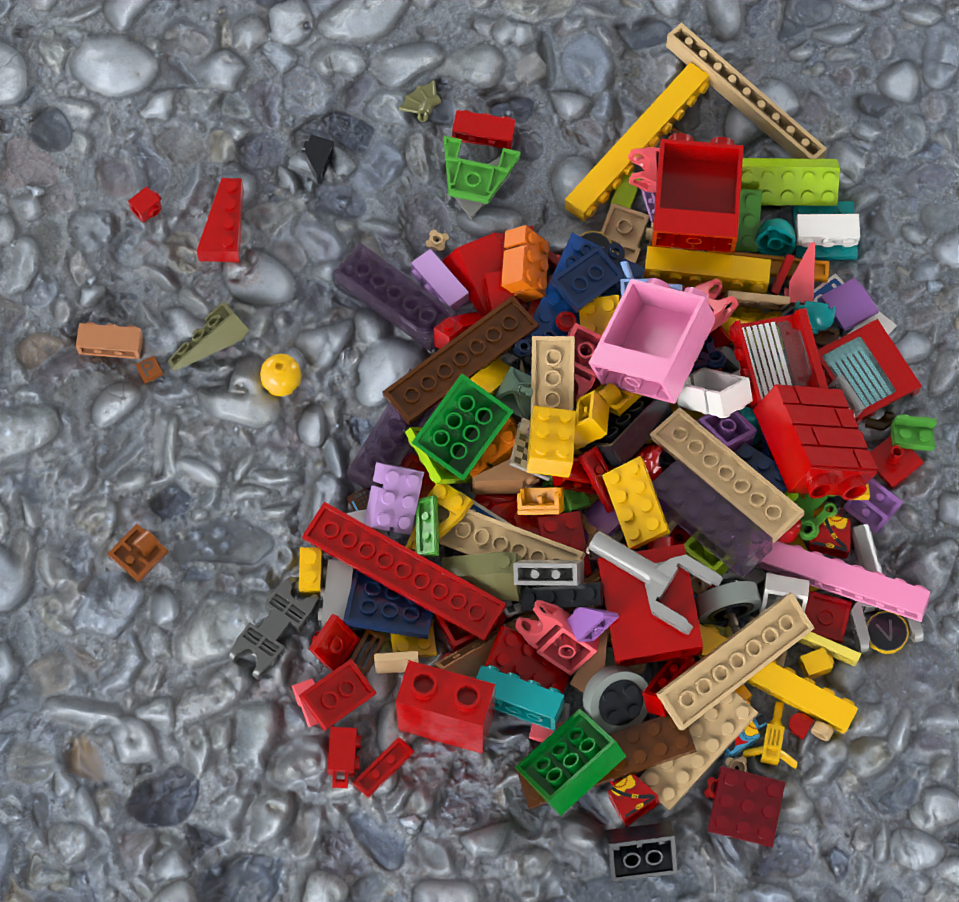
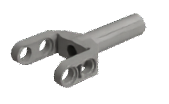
M858 525L850 529V536L858 565L870 572L878 571L883 573L870 526ZM857 601L849 614V621L859 653L869 651L870 641L863 613L883 609ZM903 616L908 626V637L914 643L923 641L924 635L921 622Z
M600 530L594 535L589 544V550L643 581L651 613L687 635L693 629V626L688 623L687 619L657 601L661 600L678 572V566L707 584L719 586L723 580L721 575L688 555L654 563Z

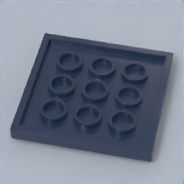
M431 561L441 567L440 562ZM355 569L343 622L347 626L428 640L434 615L432 612Z

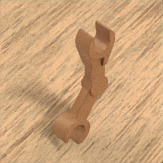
M580 512L582 526L589 534L586 553L593 558V551L589 550V544L598 530L588 523L586 515Z

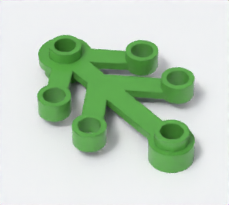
M798 494V498L794 503L804 510V519H800L802 524L799 533L803 540L815 539L819 534V526L828 517H834L837 514L838 510L835 504L827 503L823 508L824 510L813 519V512L829 497H835L836 495L811 498L809 494H805L804 500ZM833 507L834 510L832 512H827L828 508ZM812 528V532L805 533L806 529Z

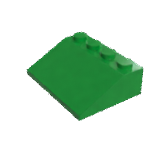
M461 374L414 438L412 444L464 481L514 411L464 374Z
M579 709L515 768L561 816L618 765L626 755L611 736Z

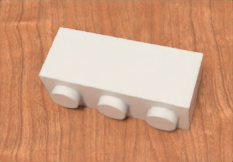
M797 214L795 222L796 246L809 247L811 242L824 247H832L834 245L852 247L858 245L860 239L859 214Z

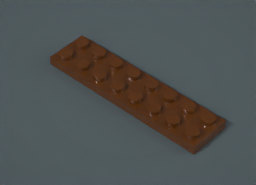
M511 296L382 391V395L407 424L410 425L441 402L461 374L470 379L480 370L485 369L512 349L519 340H524L539 329V324L514 296Z
M668 714L666 717L660 716L608 734L617 742L626 757L593 787L697 752L689 728L679 730ZM517 771L529 809L547 804L541 795Z

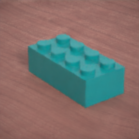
M481 665L476 679L495 684V710L553 731L556 730L565 708L564 695L561 694L560 690L551 687L546 689L541 687V684L536 681L529 680L527 682L521 680L514 673L505 674L499 672L500 670L494 666L488 665L485 667Z

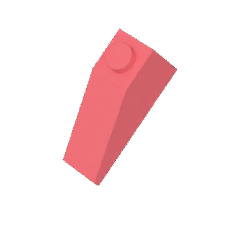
M815 242L810 243L787 288H784L783 296L790 297V304L788 306H795L797 301H800L799 305H805V301L814 302Z

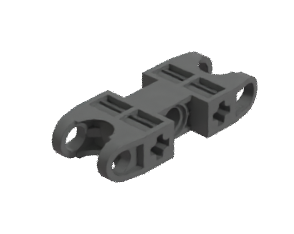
M289 577L281 583L264 603L265 609L270 614L259 628L249 622L236 639L230 651L229 660L233 663L247 655H253L257 658V666L252 673V676L256 679L266 675L283 656L285 647L280 644V641L290 628L301 633L319 605L320 596L316 593L304 600H296L292 597L294 593L292 590L297 584V580L293 577Z

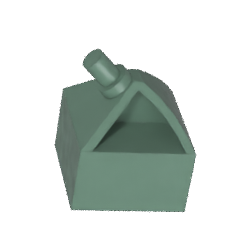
M510 367L494 397L514 411L511 416L516 421L521 423L522 418L530 420L531 396L533 395L531 376Z

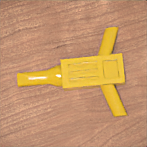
M775 702L773 718L767 724L763 746L743 750L742 757L747 758L761 754V763L778 766L779 759H782L796 770L797 761L781 749L785 729L781 722L784 703Z

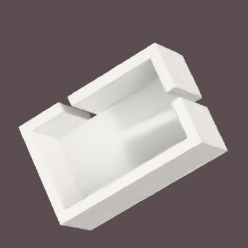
M701 368L690 374V377L688 376L686 382H684V386L677 399L678 407L686 408L689 411H699L703 414L715 415L718 418H727L731 413L743 409L745 405L753 401L749 378Z

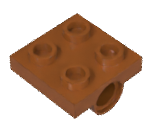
M136 524L107 555L140 583L169 552L151 532L146 529L144 530Z

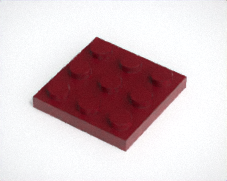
M721 766L707 832L770 848L773 847L786 782Z

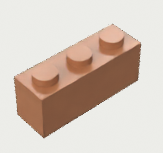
M79 323L76 348L78 354L140 359L143 333L141 328L133 325L119 327L115 324Z

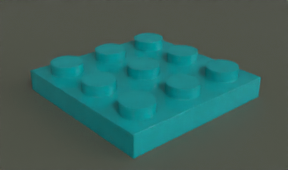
M838 201L837 206L792 205L793 228L795 230L797 214H854V202ZM815 245V260H857L858 257L857 245L852 247H844L843 245H834L832 247ZM796 246V258L802 259L808 247Z

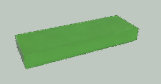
M435 495L418 499L416 509V553L426 559L439 556L438 498Z

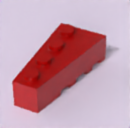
M221 178L197 248V256L200 262H240L244 195L242 178Z

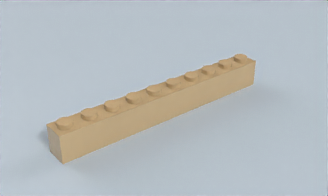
M680 23L668 34L666 47L686 65L691 62L709 74V84L793 158L825 159L827 148L683 23Z

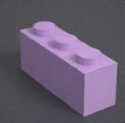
M431 249L411 262L412 277L424 285L423 288L429 296L433 295L442 311L446 310L450 315L469 301V292Z

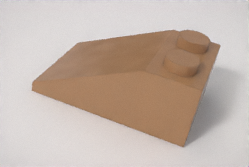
M509 459L472 477V488L474 495L520 493L521 488L539 487L541 485V478L509 465Z

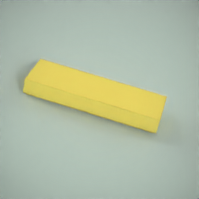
M812 632L798 641V643L815 650L824 647L826 652L830 653L833 658L852 666L857 665L861 653Z

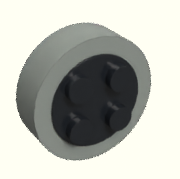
M734 580L727 584L707 589L706 592L700 594L695 599V605L701 623L717 624L729 621L732 633L735 634L740 630L737 619L759 609L762 601L755 582Z
M611 665L594 674L585 687L583 693L585 713L608 733H614L640 724L647 715L642 692L648 684L638 673L627 666Z

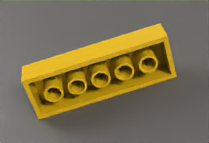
M647 246L643 279L657 278L667 284H682V286L694 288L711 280L719 279L723 288L718 295L721 292L726 293L728 290L766 294L769 285L771 259ZM714 285L709 292L713 291L717 285Z

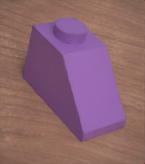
M582 606L575 609L567 621L577 642H593L619 618V615L607 610Z

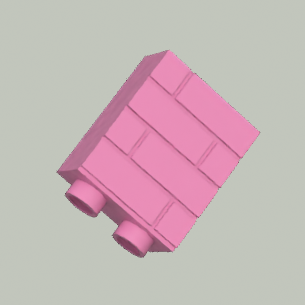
M650 278L647 283L631 279L589 361L599 382L602 385L613 383L621 390L675 404L684 386V382H686L694 362L701 352L704 341L707 339L716 318L708 304V296L703 291L694 287H686L684 292L671 289L666 282L657 278Z

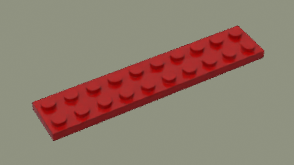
M326 502L322 504L302 535L304 541L483 642L486 641L507 607L505 602Z

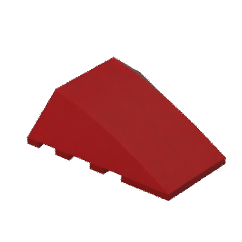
M492 233L457 247L442 260V263L469 292V300L483 316L489 313L483 275L503 270V253L500 244L505 242V233ZM519 299V303L528 311L527 302L525 303Z

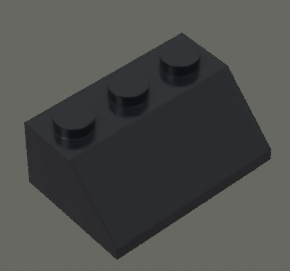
M671 822L605 830L611 882L678 874L675 834Z

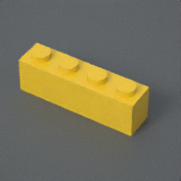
M497 359L470 379L494 396L510 366Z

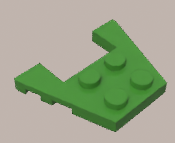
M444 136L449 196L489 204L520 159L521 152L503 148L499 165H489L458 158L462 139Z

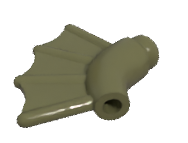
M433 80L424 86L418 85L413 93L405 95V101L398 109L400 111L417 113L418 120L426 122L433 108L441 104V100L437 95L435 81Z

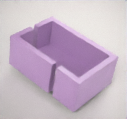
M376 462L373 481L383 484L382 488L374 485L371 486L364 524L375 529L411 535L424 472Z

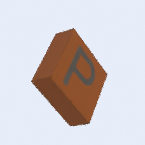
M154 356L135 364L144 384L163 376V372Z

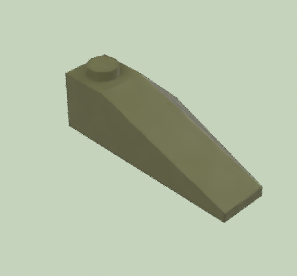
M225 301L208 314L204 319L206 324L201 329L196 328L193 331L191 341L183 343L167 361L174 371L245 338L249 329Z
M493 552L442 557L441 567L501 601H520L522 585H514L513 563L524 559L516 552Z

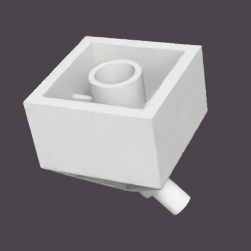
M768 572L761 597L762 605L759 608V615L789 593H793L805 612L809 593V580L780 576Z

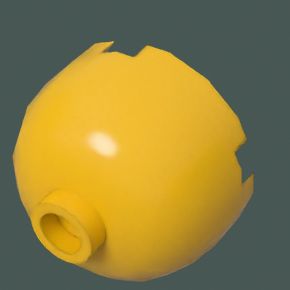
M279 353L270 356L264 361L260 377L263 387L272 395L286 396L293 393L297 386H300L302 373L300 365L295 358L288 354Z

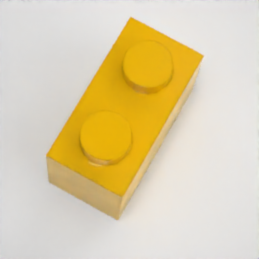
M300 547V596H312L314 593L320 596L323 554L322 550L317 547Z

